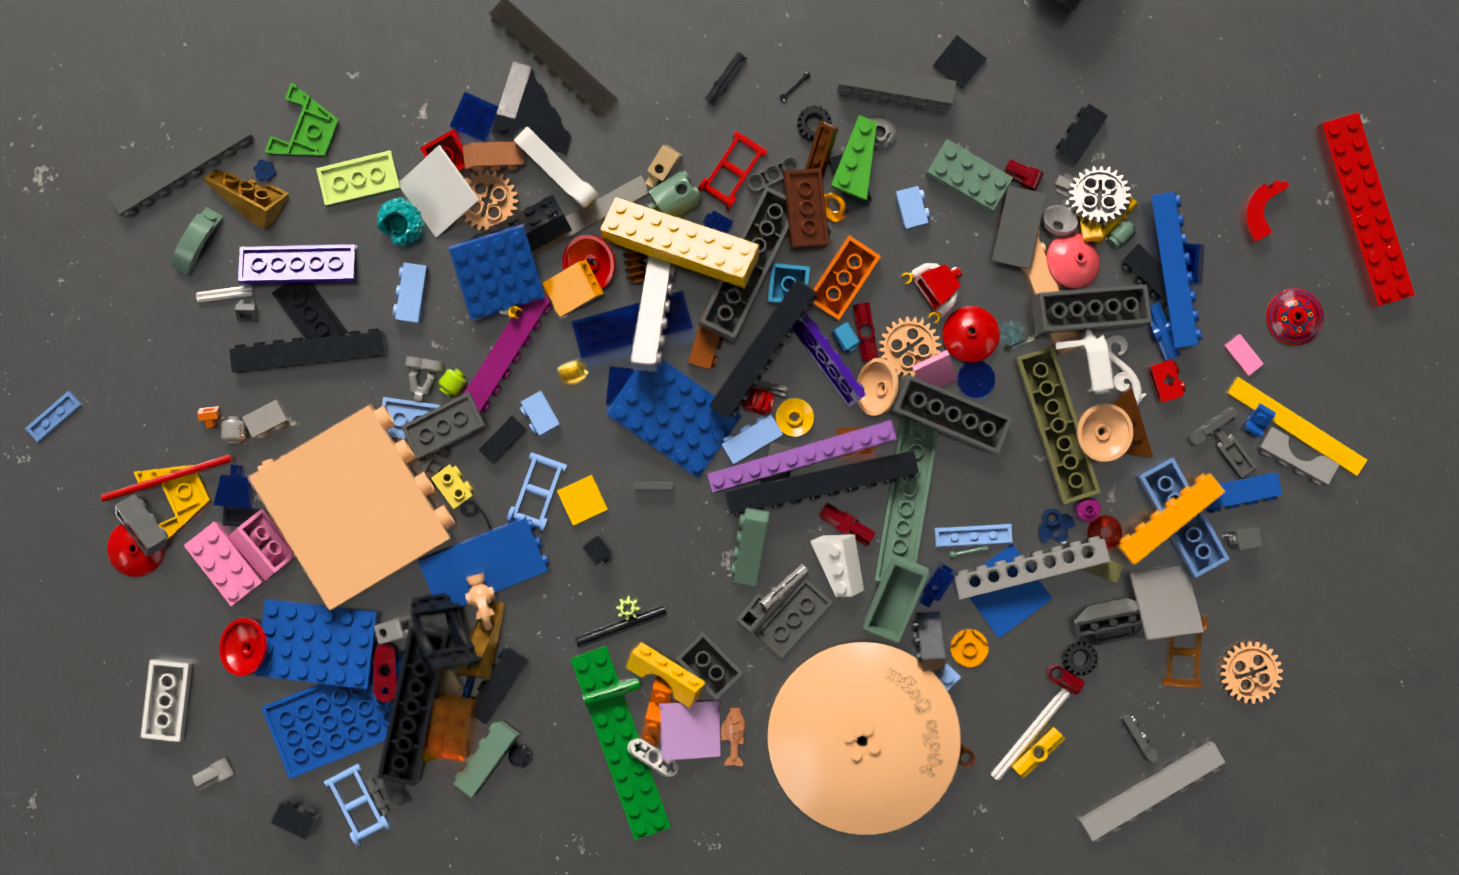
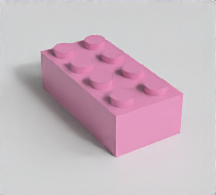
M213 522L187 542L184 547L230 606H235L264 584L265 581L229 540V535L220 523Z

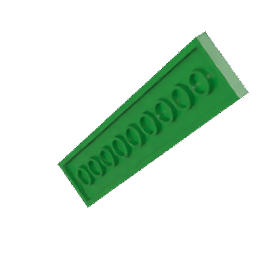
M607 646L570 658L582 694L584 695L617 685V682H619ZM620 695L588 705V711L634 841L671 828L650 767L628 752L629 742L640 738L625 696L621 697ZM640 744L634 745V747L636 748L635 752L642 751L643 753H645L643 750L639 748Z

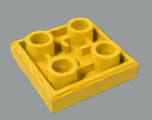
M592 475L557 491L573 526L608 510Z

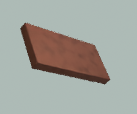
M821 168L783 171L791 248L829 245Z

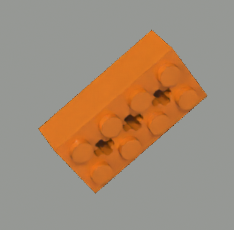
M849 235L815 286L814 290L817 291L815 296L818 298L813 306L839 322L881 256ZM854 258L857 259V264L859 266H850L851 262L849 260H853ZM847 275L848 282L841 283L839 276ZM833 290L836 291V296L838 298L830 299V294L828 292H832Z

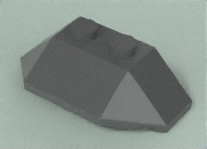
M1127 598L1088 606L1074 620L1077 639H1082L1093 645L1134 638L1144 630L1137 601Z

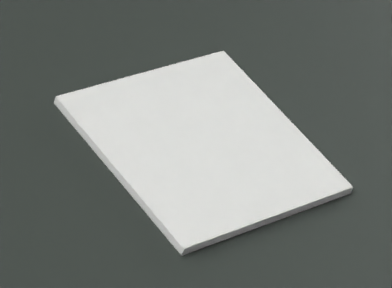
M440 145L399 182L401 190L409 201L412 202L411 204L421 211L424 222L436 238L479 201Z

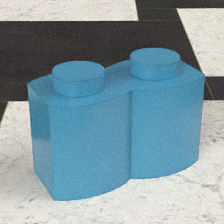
M849 322L832 331L831 334L843 353L847 351L850 354L858 349L860 340Z

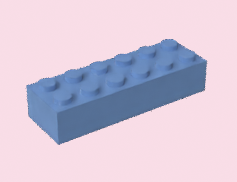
M1169 458L1137 476L1155 511L1159 510L1160 512L1166 507L1164 504L1171 498L1177 499L1181 495L1179 492L1188 486L1174 458ZM1203 510L1169 536L1192 578H1197L1229 560Z

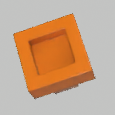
M219 406L200 409L197 413L198 420H205L206 429L214 428V425H216L215 419H218L220 415Z

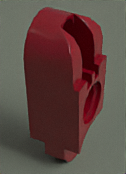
M382 643L375 650L373 691L374 696L379 701L389 702L394 699L398 682L396 650L390 643ZM384 665L388 666L391 670L388 676H384L381 673V668ZM383 687L389 689L388 694L382 693Z

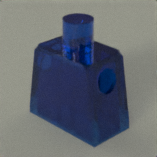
M231 464L230 476H220L214 506L253 508L251 481L248 477L242 476V465Z
M939 561L923 587L925 594L920 602L930 608L934 600L940 601L955 578V570ZM936 585L939 588L938 590L932 589V586Z

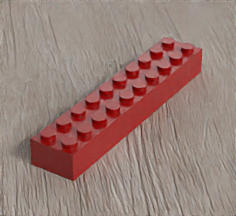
M1359 112L1321 123L1317 128L1373 308L1415 296Z

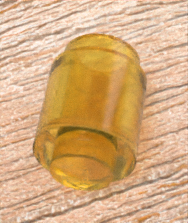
M580 359L562 364V367L558 368L562 382H571L583 378L585 373L588 372L585 362H581Z

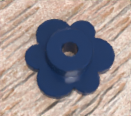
M260 159L257 162V166L253 168L254 172H256V179L268 181L270 176L275 175L276 170L272 167L271 161L266 162Z

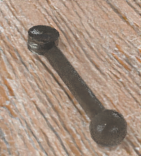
M1035 332L1031 337L1010 346L1005 345L1003 350L1004 352H1010L1012 348L1034 339H1040L1041 334L1036 335Z

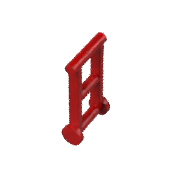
M737 130L732 135L735 138L709 179L704 178L697 188L699 192L703 189L726 204L728 211L737 200L735 194L760 156L765 157L768 150ZM738 141L757 152L746 171L741 170L726 160ZM722 166L741 178L729 197L710 185Z

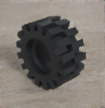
M808 106L798 116L797 128L800 135H803L806 140L813 141L817 131L808 128L807 120L810 117L817 116L821 121L832 124L830 114L822 106Z
M1075 641L1064 649L1062 662L1070 673L1077 676L1089 675L1097 667L1098 653L1089 643ZM1078 651H1083L1087 654L1088 659L1083 666H1077L1073 661V656Z

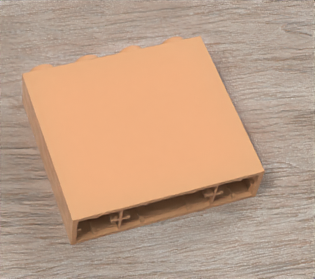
M372 404L368 405L248 477L329 610L450 539L451 533L448 529L456 525L445 505L435 509L428 496L436 491L425 472L415 476L408 463L416 458L405 439L395 443L388 430L394 427L395 423L385 406L375 410Z

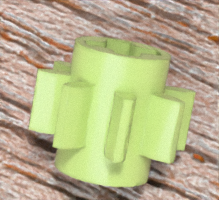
M630 596L627 597L626 601L620 599L621 605L616 607V609L621 610L618 616L622 617L625 615L627 621H629L631 616L637 618L635 613L641 610L635 606L638 601L634 600L631 602ZM625 605L631 606L632 611L630 613L628 611L624 613L626 610Z

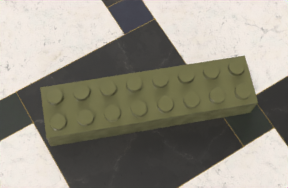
M1054 346L1015 358L1061 505L1101 493L1090 458L1082 451L1077 440L1078 420Z

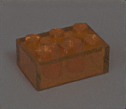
M441 693L435 697L426 755L463 762L467 759L470 751L477 700Z

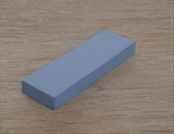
M67 391L25 429L37 443H40L77 411L82 404L70 391Z

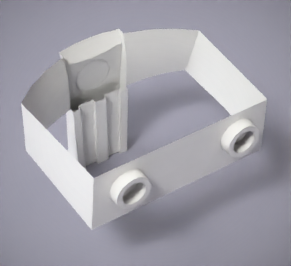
M1088 329L1083 340L1055 343V350L1081 346V349H1087L1093 385L1088 392L1094 391L1095 394L1110 393V388H1114L1108 347L1103 335L1096 339V336H1093L1092 331Z

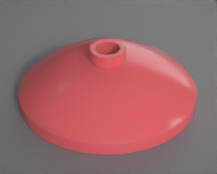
M1073 232L1070 235L1058 236L1051 242L1047 251V266L1052 277L1060 285L1069 289H1081L1091 284L1097 277L1100 268V258L1096 247L1091 241L1083 242L1082 235Z

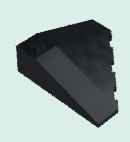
M513 62L493 124V136L514 141L528 127L553 152L567 155L572 136L563 127L561 117L555 107L551 106L542 84H539L536 80L534 70L530 66Z

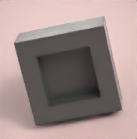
M241 299L236 304L237 321H257L254 300H251L250 304H244V300Z

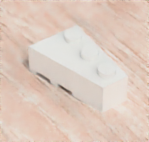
M855 534L823 535L810 541L836 597H852L864 591Z

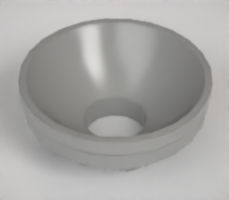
M884 116L870 118V120L877 122L876 127L881 126L885 129L883 137L875 135L873 150L883 151L888 149L896 139L895 125Z
M1054 205L1046 209L1043 215V224L1050 233L1066 236L1073 233L1076 229L1078 219L1071 209L1061 205ZM1053 224L1060 225L1062 230L1055 229Z

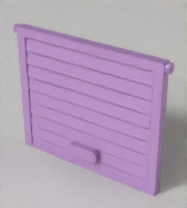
M720 700L698 701L690 708L682 703L659 704V708H661V752L663 761L721 756Z

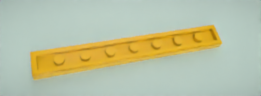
M1237 377L1227 394L1252 410H1255L1258 404L1261 403L1276 412L1275 417L1271 421L1272 423L1325 457L1338 463L1339 466L1353 475L1358 476L1367 462V459L1241 378Z

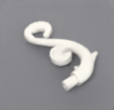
M1114 334L1106 340L1109 357L1123 372L1118 373L1114 377L1113 385L1120 392L1126 391L1129 384H1125L1124 380L1128 379L1131 382L1136 402L1139 406L1147 394H1142L1139 379L1134 371L1112 353L1111 345L1113 343L1121 345V350L1118 352L1120 356L1128 349L1127 339L1123 335Z

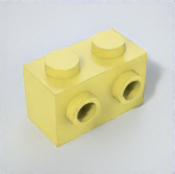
M449 464L431 479L452 508L457 509L464 501L474 496L472 494L474 489L468 481L464 483L460 476L463 474L458 467H453Z

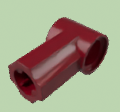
M1009 159L1004 173L1020 182L1022 186L1034 191L1037 190L1044 175V172L1031 166L1027 167L1012 159Z
M1050 665L1046 670V676L1050 681L1076 696L1084 687V680L1059 665ZM1059 669L1060 676L1053 679L1052 671Z

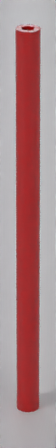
M229 454L101 495V500L106 502L232 462V458Z

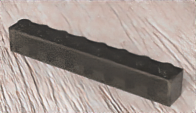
M501 0L489 13L492 18L490 21L497 28L500 26L506 30L504 34L512 41L516 39L520 43L518 46L525 53L530 52L534 55L532 59L540 66L545 65L548 68L547 73L554 79L558 77L562 81L561 85L567 91L572 90L577 94L575 98L582 104L586 102L591 107L589 110L596 117L600 115L604 118L619 102L615 95L509 0Z

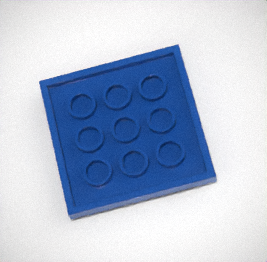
M523 224L448 247L471 320L509 309L511 306H519L545 298Z

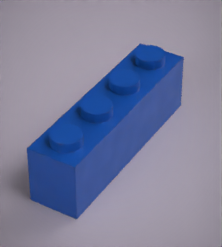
M1278 472L1220 483L1219 485L1225 492L1205 507L1204 510H1209L1210 513L1221 511V507L1228 506V509L1240 507L1239 503L1247 502L1248 506L1258 504L1259 499L1265 498L1266 502L1278 500L1277 496L1282 495Z

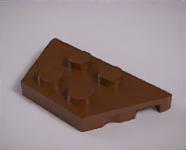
M1131 386L1126 389L1127 391L1122 396L1112 402V405L1120 407L1127 413L1133 425L1132 442L1124 454L1153 457Z

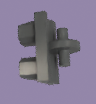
M445 447L429 455L420 470L426 473L437 474L442 466L434 462V459L437 455L446 459L451 450Z

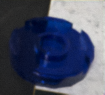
M986 362L966 363L958 372V387L968 397L982 398L994 388L995 373Z

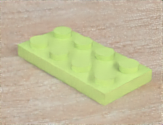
M391 150L316 168L325 206L400 189Z

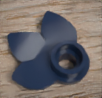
M1053 508L1047 509L1042 516L1043 523L1039 527V537L1043 543L1053 538L1058 543L1066 544L1068 539L1067 529L1075 527V521L1068 514H1061ZM1051 514L1055 516L1053 522H1050L1048 519Z

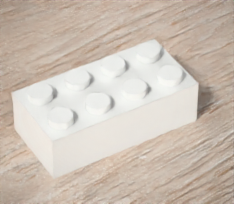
M150 660L141 738L178 742L184 740L193 663Z

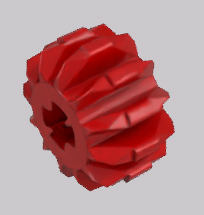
M750 388L751 395L746 402L742 401V407L752 413H771L774 405V396L770 392L758 388Z

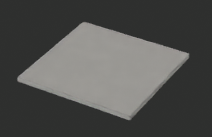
M1186 566L1130 573L1147 640L1204 632Z

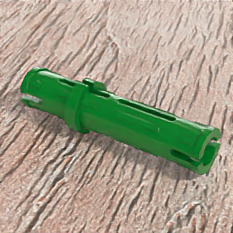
M638 678L624 683L620 681L617 682V685L583 694L582 696L585 706L620 695L624 697L627 693L641 690Z

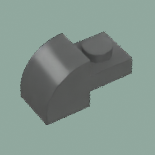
M759 592L735 620L749 633L752 632L768 612L759 603L764 598Z

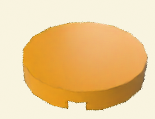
M962 630L951 641V655L956 663L963 667L971 668L978 666L984 662L988 655L987 639L976 630Z

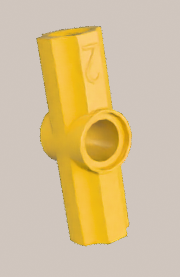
M1052 727L1012 765L1013 769L1024 779L1040 762L1046 760L1047 756L1065 738L1055 727ZM1040 747L1043 749V755L1036 758L1034 750Z

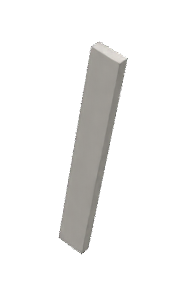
M642 176L593 201L586 208H581L566 216L572 231L531 252L532 256L534 257L604 219L615 198L633 203L649 194V188Z

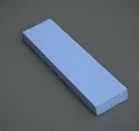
M1012 524L934 528L935 547L1013 543Z

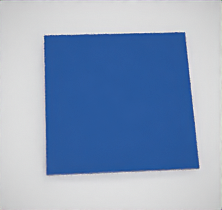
M1012 543L983 565H987V568L995 566L994 562L1006 560V563L1013 562V558L1021 556V554ZM1026 564V570L1032 573V569ZM1014 566L1007 569L1008 576L1016 577L1018 569ZM996 571L988 574L991 582H996L1000 578ZM972 576L969 582L973 587H977L980 585L981 580L978 576ZM1040 580L969 597L998 638L1053 599Z

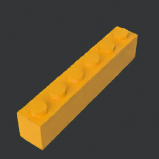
M1202 473L1194 480L1196 483L1192 487L1188 485L1179 492L1181 495L1177 499L1171 498L1164 504L1166 507L1161 512L1156 510L1149 516L1151 520L1146 524L1141 522L1134 528L1136 532L1131 536L1127 534L1119 540L1121 544L1117 547L1132 565H1135L1225 492L1211 473L1206 475Z

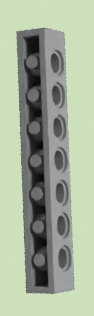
M1099 536L1088 538L1089 542L1081 544V541L1069 543L1070 547L1062 549L1061 545L1050 548L1051 552L1043 553V550L1033 552L1032 557L1029 558L1021 555L1014 557L1013 562L1006 563V560L994 562L995 566L987 568V565L975 567L976 571L969 573L968 569L957 572L958 576H954L959 599L1109 562L1110 558L1105 539H1100ZM1086 547H1090L1093 550V555L1090 558H1085L1082 555V551ZM1066 552L1074 554L1073 562L1066 563L1063 560ZM1047 557H1053L1056 560L1054 567L1048 568L1045 566L1044 561ZM1028 562L1036 563L1037 569L1035 572L1030 573L1026 570ZM1014 566L1018 569L1016 577L1008 576L1007 569ZM992 571L998 572L1000 576L996 582H991L988 578V574ZM972 576L980 578L981 583L979 586L973 587L970 584L969 580Z

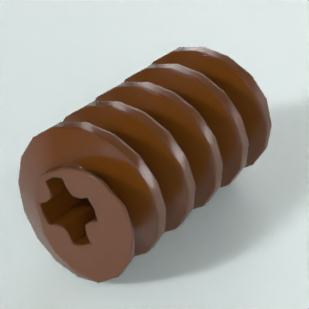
M622 247L623 250L627 251L623 253V257L629 258L624 261V265L629 266L625 269V272L631 273L626 276V280L632 281L627 285L644 283L646 270L643 267L647 266V262H642V260L647 258V255Z

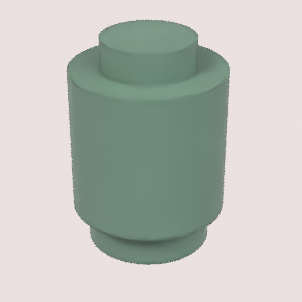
M1122 220L1110 233L1109 242L1117 249L1121 246L1124 247L1136 234V227L1127 220L1125 222Z

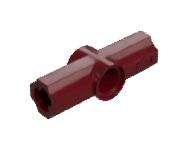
M870 303L855 304L853 309L857 336L860 340L862 362H867L878 358ZM862 328H869L871 335L863 337L860 333Z
M828 502L819 514L821 519L835 526V529L845 535L855 534V540L865 546L869 545L876 534L867 526L859 523L858 519L846 512H842Z

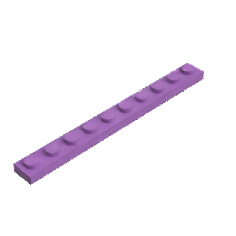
M890 420L707 475L712 493H716L897 440L893 422Z

